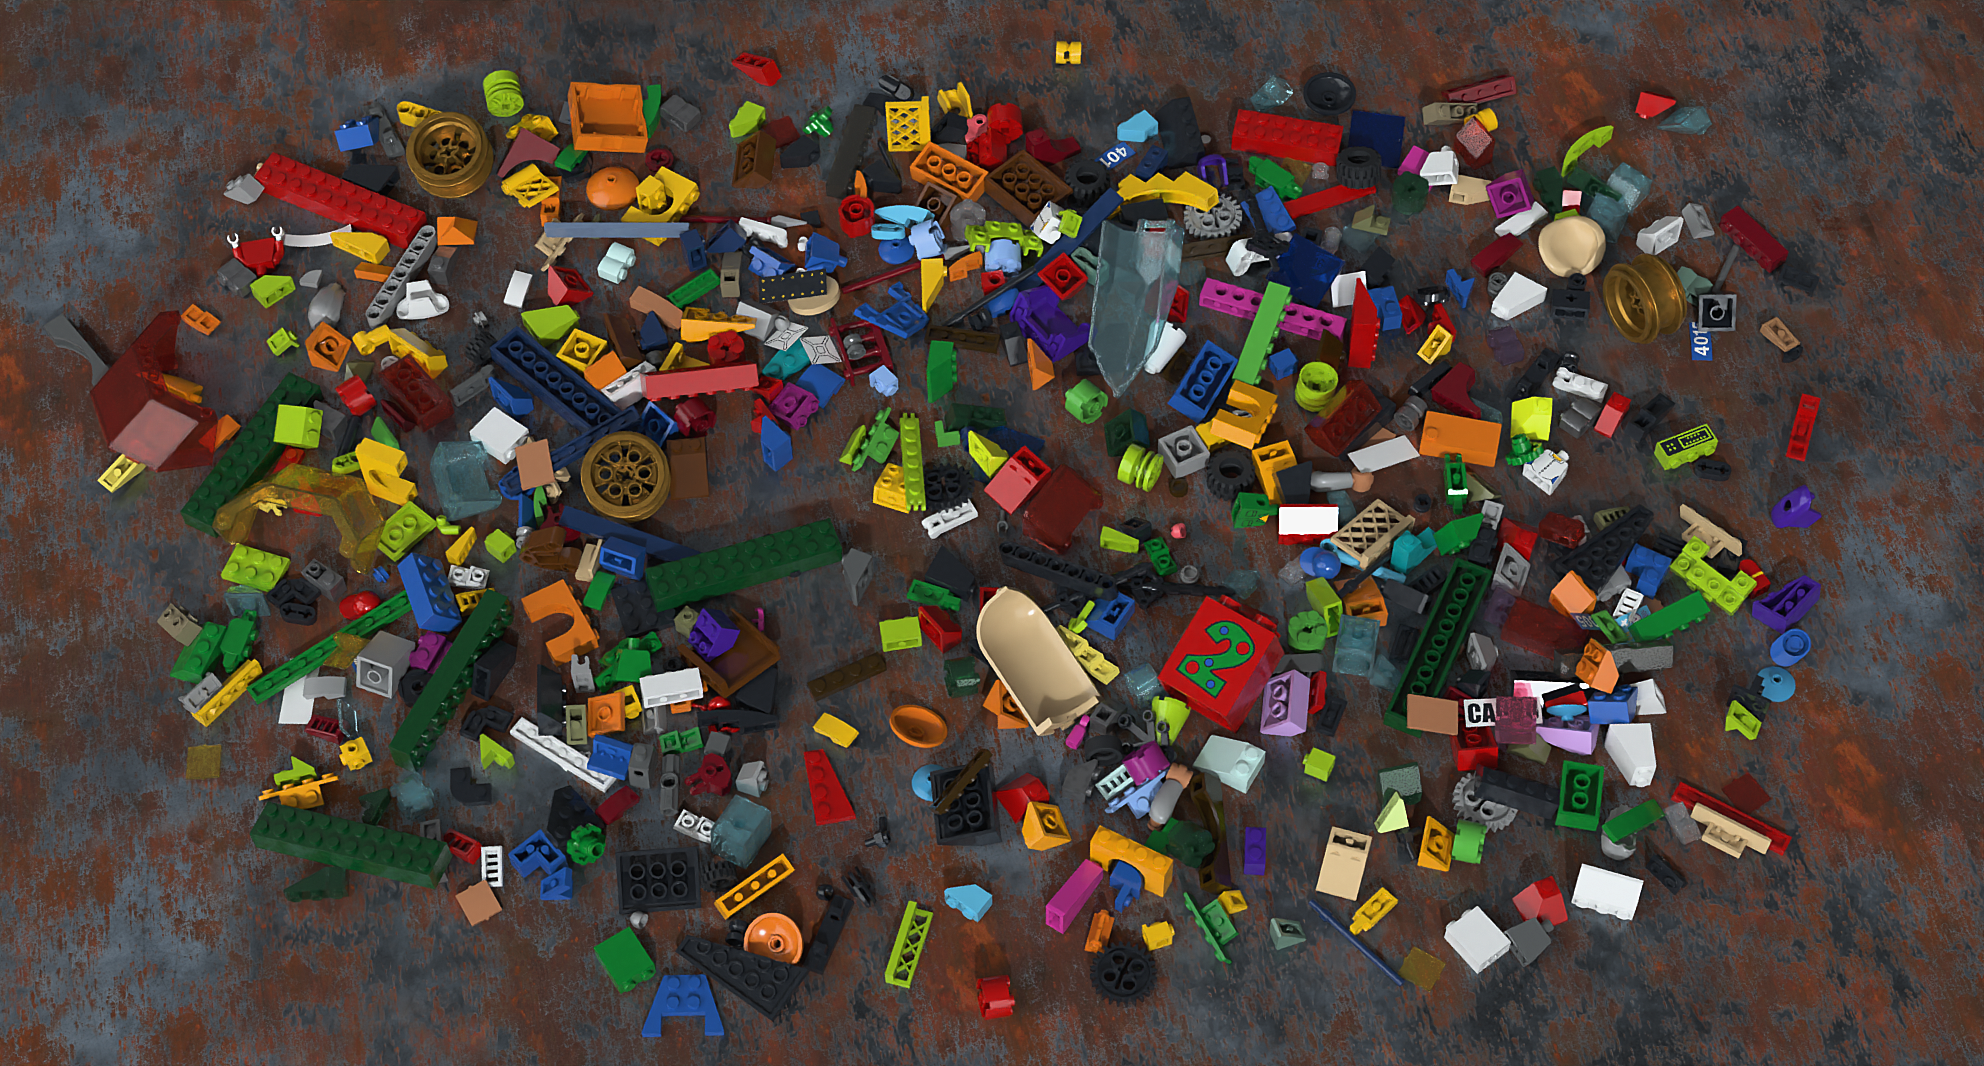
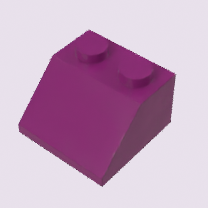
M1523 169L1506 173L1486 185L1497 219L1528 211L1533 207L1534 198Z

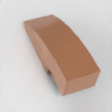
M641 286L636 288L629 298L631 308L646 313L647 316L649 312L653 311L660 324L677 331L681 330V319L684 312L659 295Z

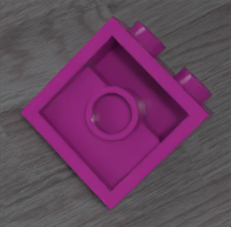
M788 382L768 409L775 418L781 420L786 426L798 431L800 427L806 425L809 415L817 411L820 402L813 393Z
M427 631L426 635L420 636L417 650H413L410 653L409 661L412 670L424 669L428 673L434 674L453 643L446 641L444 636Z

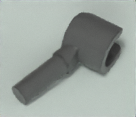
M1000 510V521L997 523L998 533L999 528L1002 526L1006 528V533L1008 532L1005 510Z

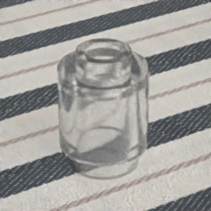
M1329 227L1325 229L1320 244L1321 250L1325 254L1331 255L1338 250L1342 233L1338 228Z

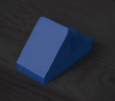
M1453 268L1447 270L1445 282L1461 308H1465L1474 287L1475 277L1462 281L1461 276Z
M564 867L541 880V900L572 899V869Z

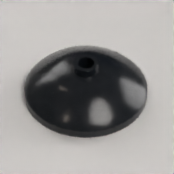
M1324 72L1311 77L1306 82L1303 97L1307 106L1313 111L1323 115H1339L1348 111L1354 105L1356 88L1347 77L1338 73Z

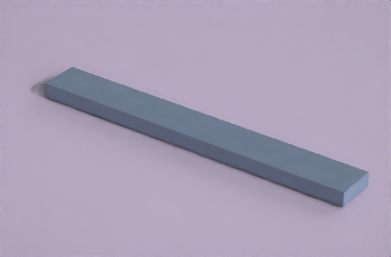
M544 223L547 237L680 238L679 234L691 231L689 223Z

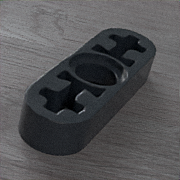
M1442 361L1409 388L1408 394L1419 398L1422 397L1453 367L1446 361Z

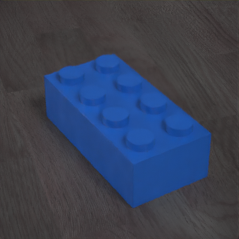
M1207 340L1200 348L1167 404L1199 424L1206 416L1239 360Z
M412 552L397 565L419 628L448 635L463 622L441 560Z

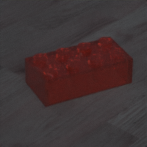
M407 354L378 373L382 386L423 433L454 414L449 397L410 354Z
M1517 597L1503 626L1500 639L1574 669L1588 639L1590 630L1582 629L1577 621Z

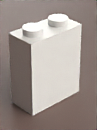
M496 407L469 432L474 444L504 464H507L516 457L515 447L524 445L528 437H530L526 427Z
M1478 906L1472 910H1466L1458 921L1453 920L1446 926L1444 936L1477 974L1509 951L1511 941Z

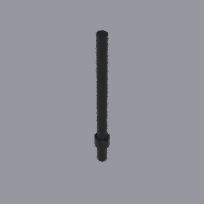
M1032 266L961 312L957 311L950 319L943 322L941 326L951 327L956 323H961L964 321L963 318L1036 273L1035 267Z
M1393 547L1353 580H1348L1344 587L1336 593L1338 597L1342 599L1348 593L1355 591L1361 582L1391 559Z

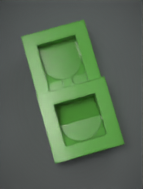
M542 486L536 487L534 494V512L538 528H540L545 522L542 510L548 507Z

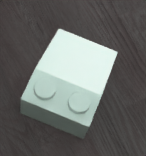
M1211 735L1192 767L1215 776L1221 782L1246 794L1264 764L1266 751L1247 742Z

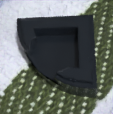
M818 210L800 213L802 221H806L813 228H821Z
M1796 346L1786 352L1783 351L1782 363H1790L1797 360L1802 354L1803 347Z

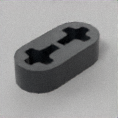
M1707 459L1698 460L1694 467V474L1697 477L1715 481H1727L1732 471L1730 465L1725 462Z
M286 603L280 608L281 617L285 622L310 626L317 621V614L313 607Z

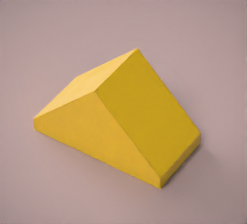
M1438 324L1417 354L1428 364L1433 365L1450 351L1453 335Z

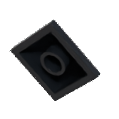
M1713 291L1699 294L1698 332L1735 331L1737 294L1732 291Z

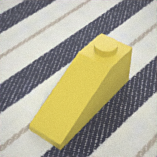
M136 439L97 481L113 493L140 473L155 456L149 448Z

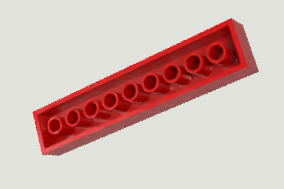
M272 152L254 176V179L265 187L262 191L263 193L345 226L351 224V228L360 232L374 233L378 236L382 235L387 239L388 243L405 250L408 249L419 230L428 225L425 212L275 152Z

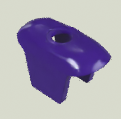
M1221 154L1208 155L1199 160L1197 173L1200 180L1207 183L1205 166L1217 165L1222 187L1228 186L1226 160Z
M1806 485L1799 486L1785 495L1772 508L1771 520L1774 526L1777 528L1788 526L1807 528L1822 517L1820 512L1810 508L1811 500L1815 498V495L1809 491Z

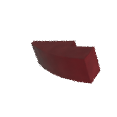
M1512 233L1503 235L1470 260L1471 267L1485 278L1495 267L1498 269L1521 248L1523 242Z

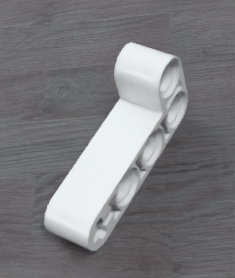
M1290 232L1275 234L1277 239L1279 238L1290 243L1288 252L1277 256L1276 259L1293 256L1297 253L1299 245ZM1252 238L1236 241L1228 253L1226 263L1235 276H1240L1247 272L1250 264L1253 262L1269 260L1253 251L1246 250V242Z

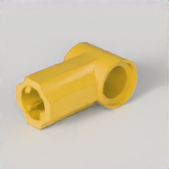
M382 325L369 332L360 331L353 336V342L361 355L371 354L376 346L388 341L386 331L389 328L387 325Z

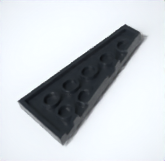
M1641 504L1637 505L1556 562V568L1566 575L1573 570L1576 575L1583 579L1584 584L1598 596L1654 519V513Z
M687 935L675 951L772 1022H774L810 972L807 968L776 961L765 956L734 949L691 935Z

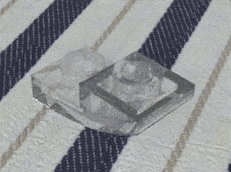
M1303 551L1293 562L1290 560L1278 573V576L1291 587L1308 575L1300 565V556Z
M1683 801L1663 809L1670 826L1683 845L1702 838L1694 818H1690Z

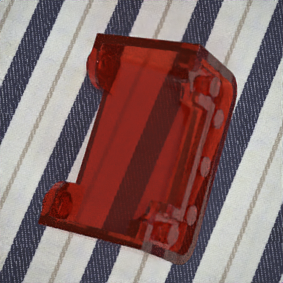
M1063 463L1026 508L1022 517L1023 535L1062 555L1065 550L1067 551L1071 547L1073 542L1071 534L1090 510L1096 511L1102 507L1104 503L1103 495L1073 468Z

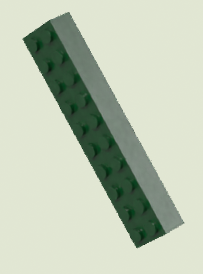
M288 372L182 508L180 513L185 524L215 538L220 535L288 446L274 442L278 406L291 405L314 409L313 402L315 400L322 402L324 399L319 385Z
M828 518L646 568V582L657 612L790 576V573L798 570L804 572L842 561V547L831 519Z
M1456 557L1384 716V725L1419 739L1421 738L1423 730L1407 728V695L1413 694L1439 698L1490 585L1493 571Z
M490 589L485 591L388 747L395 765L413 773H417L419 768L424 766L426 757L429 752L434 750L438 737L443 735L448 721L453 719L456 713L455 708L463 703L466 692L469 688H472L474 663L498 641L502 640L505 629L513 622L514 616L507 596Z
M269 801L249 833L256 848L431 889H436L453 857L447 842Z

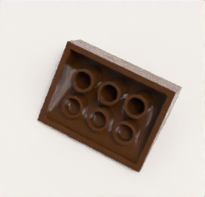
M1024 149L984 177V191L1029 229L1048 201L1061 206L1073 192L1071 187Z

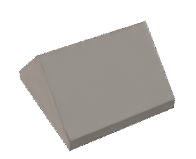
M748 299L739 302L736 315L757 318L755 328L741 332L765 341L775 326L774 321L776 317L782 315V312Z
M1504 543L1491 589L1519 597L1521 596L1531 565L1508 543Z

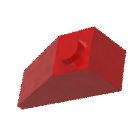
M743 52L731 62L732 65L761 85L773 86L782 77L774 59Z

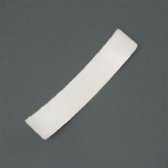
M351 224L332 232H352ZM332 232L316 235L284 234L281 238L284 240V245L320 246L332 243L330 237Z

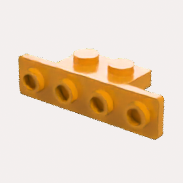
M334 773L322 775V780L314 781V778L303 780V785L294 786V783L282 786L283 790L275 792L274 788L262 791L263 795L259 796V801L279 796L282 805L303 810L323 805L324 800L320 784L339 780L340 777L339 775L334 776Z

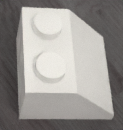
M1666 216L1661 220H1656L1650 227L1639 231L1636 245L1644 253L1657 255L1678 241L1684 219L1682 217Z

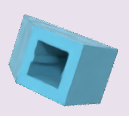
M1146 110L1135 114L1131 119L1122 122L1117 127V139L1120 141L1146 142L1158 134V122Z
M976 884L947 888L944 891L946 903L951 908H957L962 911V914L970 920L974 919L978 922L992 905V895Z

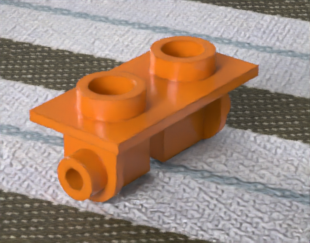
M1101 910L1098 914L1094 913L1085 951L1094 953L1099 951L1104 954L1103 947H1107L1115 919L1108 915V911Z

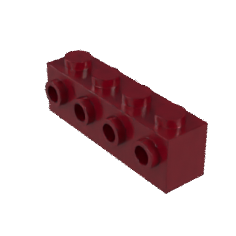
M1736 206L1722 215L1719 224L1722 232L1732 238L1735 244L1744 249L1767 272H1772L1786 262L1789 251L1741 207Z

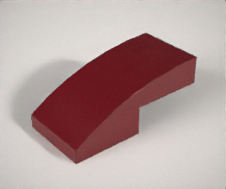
M626 785L606 799L595 810V814L607 825H610L623 817L624 811L639 803L640 797Z

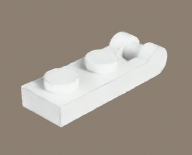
M741 217L739 226L747 232L748 237L751 236L762 241L775 243L779 248L788 246L786 230Z
M1564 367L1558 369L1557 377L1554 378L1552 383L1554 387L1602 403L1608 389V384L1569 372Z
M969 498L968 503L962 502V508L956 506V511L950 508L948 513H946L945 510H942L941 513L931 515L922 521V525L925 529H928V535L931 539H935L941 533L978 517V512Z

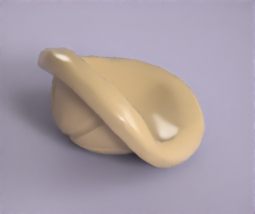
M1583 216L1565 217L1549 223L1541 230L1539 235V252L1544 263L1554 274L1561 277L1569 278L1573 273L1583 275L1590 273L1600 264L1606 251V238L1602 228L1594 220Z

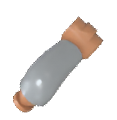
M1356 466L1352 469L1351 473L1321 472L1312 469L1310 490L1327 492L1352 488L1357 492H1365L1371 488L1374 475L1371 472L1361 473Z
M1172 763L1166 775V781L1158 790L1149 811L1150 820L1147 826L1152 831L1155 829L1159 832L1162 826L1167 824L1171 818L1183 789L1187 787L1194 773L1187 766L1181 763Z

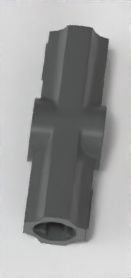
M667 754L662 757L660 813L666 816H674V814L678 813L680 757L674 754ZM670 783L674 784L673 786H670V787L666 786V785H668V784H670Z

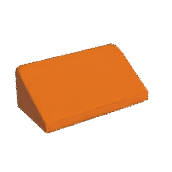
M361 262L354 272L356 278L386 282L395 267Z

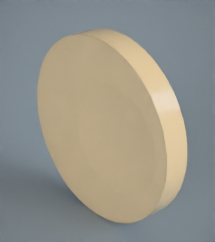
M826 276L827 295L788 300L791 310L800 315H815L827 311L840 298V289L837 281Z

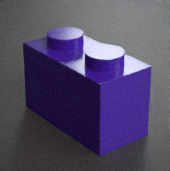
M1246 827L1244 838V874L1264 875L1266 828Z

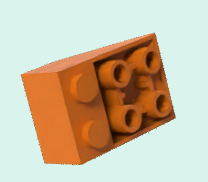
M1370 575L1358 585L1355 591L1348 593L1341 599L1343 617L1348 632L1385 626L1387 623L1388 611L1383 596ZM1350 579L1333 582L1336 593Z

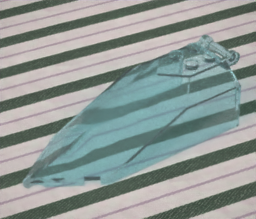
M1139 219L1137 232L1122 230L1107 220L1102 221L1088 347L1094 353L1097 359L1096 363L1107 385L1111 387L1114 393L1113 396L1116 398L1122 396L1158 348L1179 284L1184 229L1175 223V219H1167V221ZM1146 228H1166L1165 232H1145Z

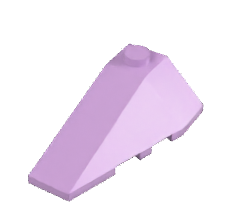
M1580 714L1574 716L1573 721H1561L1559 716L1545 719L1542 716L1543 723L1512 725V728L1522 732L1535 731L1552 745L1572 753H1577L1578 755L1586 756L1591 755L1596 747L1600 724H1590L1589 715Z

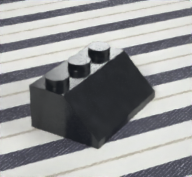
M537 664L538 736L563 735V727H566V715H562V711H566V699H562V695H566V683H562V675L542 664Z

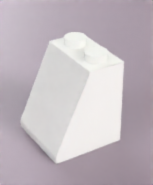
M1650 723L1610 724L1604 741V747L1629 785H1636L1637 787L1650 785L1656 769Z

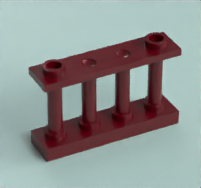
M830 318L829 334L830 337L835 339L845 368L843 370L846 380H849L851 387L855 386L854 376L873 372L882 365L894 374L893 363L879 326L864 319L836 326L834 318ZM861 327H869L870 331L868 334L861 335L862 343L871 341L875 343L874 348L867 349L866 354L862 358L876 355V357H880L878 363L851 369L849 362L854 360L850 359L846 354L845 346L839 333Z

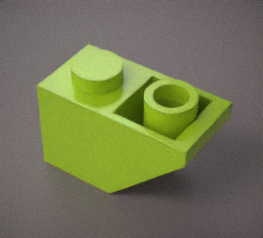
M746 101L739 108L736 117L730 121L731 137L736 138L759 131L766 120L765 108Z

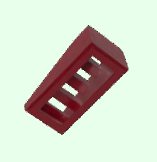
M313 714L304 732L340 745L349 728L346 722ZM317 721L318 724H317V726L315 727V729L312 728L313 725H314V723ZM322 723L325 724L322 730H319Z

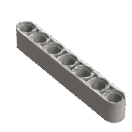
M427 225L419 230L366 310L367 321L371 329L374 330L387 323L406 294V284L414 282L437 247L438 238L433 226Z

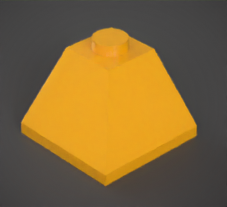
M1033 801L1028 803L1022 827V834L1028 849L1043 851L1071 841L1058 806Z

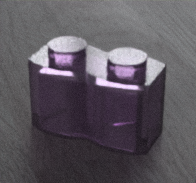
M1511 325L1489 330L1487 344L1494 350V357L1497 362H1500L1502 366L1523 361L1525 352Z

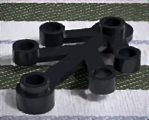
M1145 710L1142 715L1143 720L1147 722L1148 734L1136 725V719L1133 715L1124 713L1118 718L1120 728L1130 730L1143 741L1134 744L1123 743V754L1128 755L1133 751L1136 752L1141 749L1142 745L1155 740L1163 753L1167 752V759L1170 764L1175 762L1177 754L1169 742L1168 731L1170 730V725L1167 722L1159 721L1155 727L1156 713L1154 711ZM1164 724L1165 728L1161 730V726ZM1156 730L1161 733V745L1157 742Z

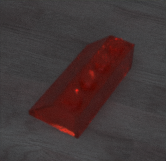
M1363 379L1349 380L1307 424L1304 431L1315 445L1332 456L1338 457L1383 408Z

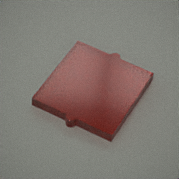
M789 116L778 120L774 119L773 122L762 125L764 132L776 139V149L785 145L789 146L790 143L797 141L801 137Z
M1749 773L1744 774L1738 779L1734 778L1730 784L1722 788L1724 794L1736 808L1747 815L1754 810H1759L1760 806L1771 800Z

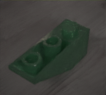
M1578 162L1567 177V182L1611 210L1614 209L1623 196L1602 178Z
M1555 166L1535 172L1532 182L1533 187L1539 192L1542 202L1547 205L1550 215L1555 218V214L1562 213L1563 178Z
M952 403L945 415L946 429L949 432H960L961 429L969 426L976 427L979 431L1007 424L1005 410L1002 408Z
M339 866L325 867L285 888L283 893L287 901L291 902L349 897L350 874L348 869Z

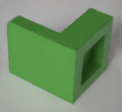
M935 421L938 447L960 444V433L957 427L943 429L942 421Z

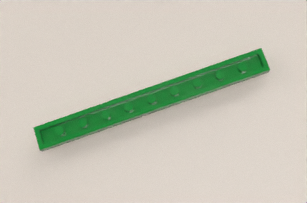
M406 590L246 687L247 691L258 705L411 611L412 607Z

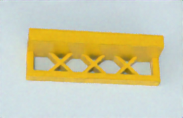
M248 659L222 683L224 688L195 714L191 712L192 716L205 727L209 726L247 690L246 687L253 684L264 674L259 662L255 659L251 662Z

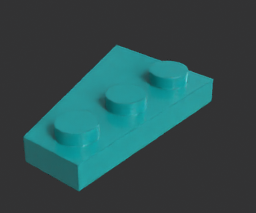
M800 336L786 351L780 349L762 370V375L783 381L809 365L811 361L800 341L802 337Z

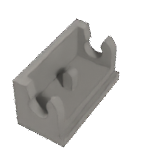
M577 654L572 655L571 675L576 693L596 692L588 656H585V663L580 665L578 664Z
M207 672L205 674L206 677L188 694L178 698L179 701L185 704L186 710L195 714L224 688L212 672Z

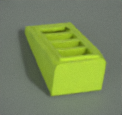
M1103 526L1100 547L1138 554L1139 540Z

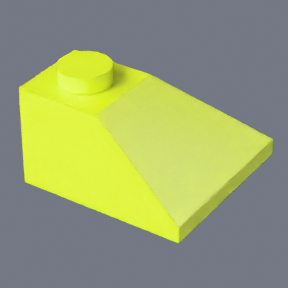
M1530 397L1512 402L1510 438L1525 433L1526 437H1529L1530 440L1548 441L1552 416V398Z
M974 431L968 432L969 454L990 479L993 478L1010 459L1009 454L1006 450H1002L998 444Z

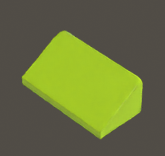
M865 425L860 426L853 432L839 458L840 462L849 465L853 464L852 461L858 454L860 445L867 437Z

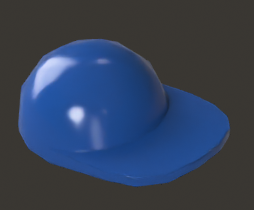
M1311 547L1303 551L1300 556L1301 568L1305 573L1316 578L1333 579L1340 571V559L1331 551L1320 547Z
M1800 629L1786 631L1771 646L1770 656L1773 662L1783 667L1795 664L1809 652L1811 639L1806 632Z

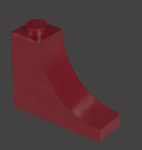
M520 127L496 174L504 178L512 167L527 160H542L552 164L560 155V148Z
M1042 127L1026 133V152L1046 168L1081 153V147L1073 136L1060 140L1050 139Z
M1459 362L1431 389L1433 402L1460 417L1481 420V408L1476 406L1468 396L1471 387L1476 382L1475 369Z

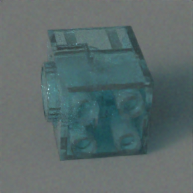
M1341 614L1332 667L1333 672L1371 678L1380 620Z
M735 795L710 829L711 853L747 869L771 835V811L764 806L751 802L746 797Z

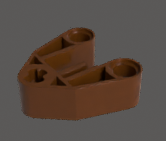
M553 526L529 534L523 540L519 559L543 569L574 573L577 572L582 551L574 547H563L567 532L561 527Z

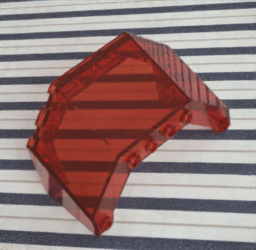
M179 310L160 312L90 391V397L108 450L115 453L118 451L124 454L125 458L137 464L143 463L149 466V469L154 472L212 465L218 426L216 412L212 408L200 407L169 392L161 372L178 369L175 346L178 325L181 323Z

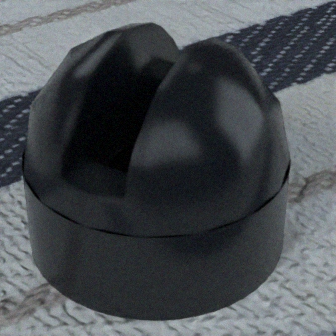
M822 884L817 887L816 896L818 899L823 901H830L832 899L834 891L830 884Z

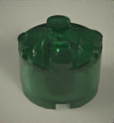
M1409 171L1403 172L1402 175L1397 177L1393 183L1391 202L1395 210L1405 215L1422 212L1427 205L1429 181Z
M973 656L944 660L943 671H947L944 681L951 699L978 694L977 685L980 684L979 673H975V659Z
M1187 819L1188 821L1186 822L1182 820L1170 830L1167 837L1170 840L1169 844H1166V851L1186 866L1198 868L1207 855L1214 850L1215 844L1212 842V835L1208 830L1192 820Z

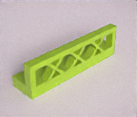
M908 902L885 972L887 983L906 988L911 986L933 918V912L917 909V902ZM916 915L927 917L926 923L918 927L915 923ZM918 933L920 941L912 945L909 941V936ZM912 951L915 956L914 960L905 963L902 958L903 954ZM906 969L909 974L907 981L896 979L897 973Z

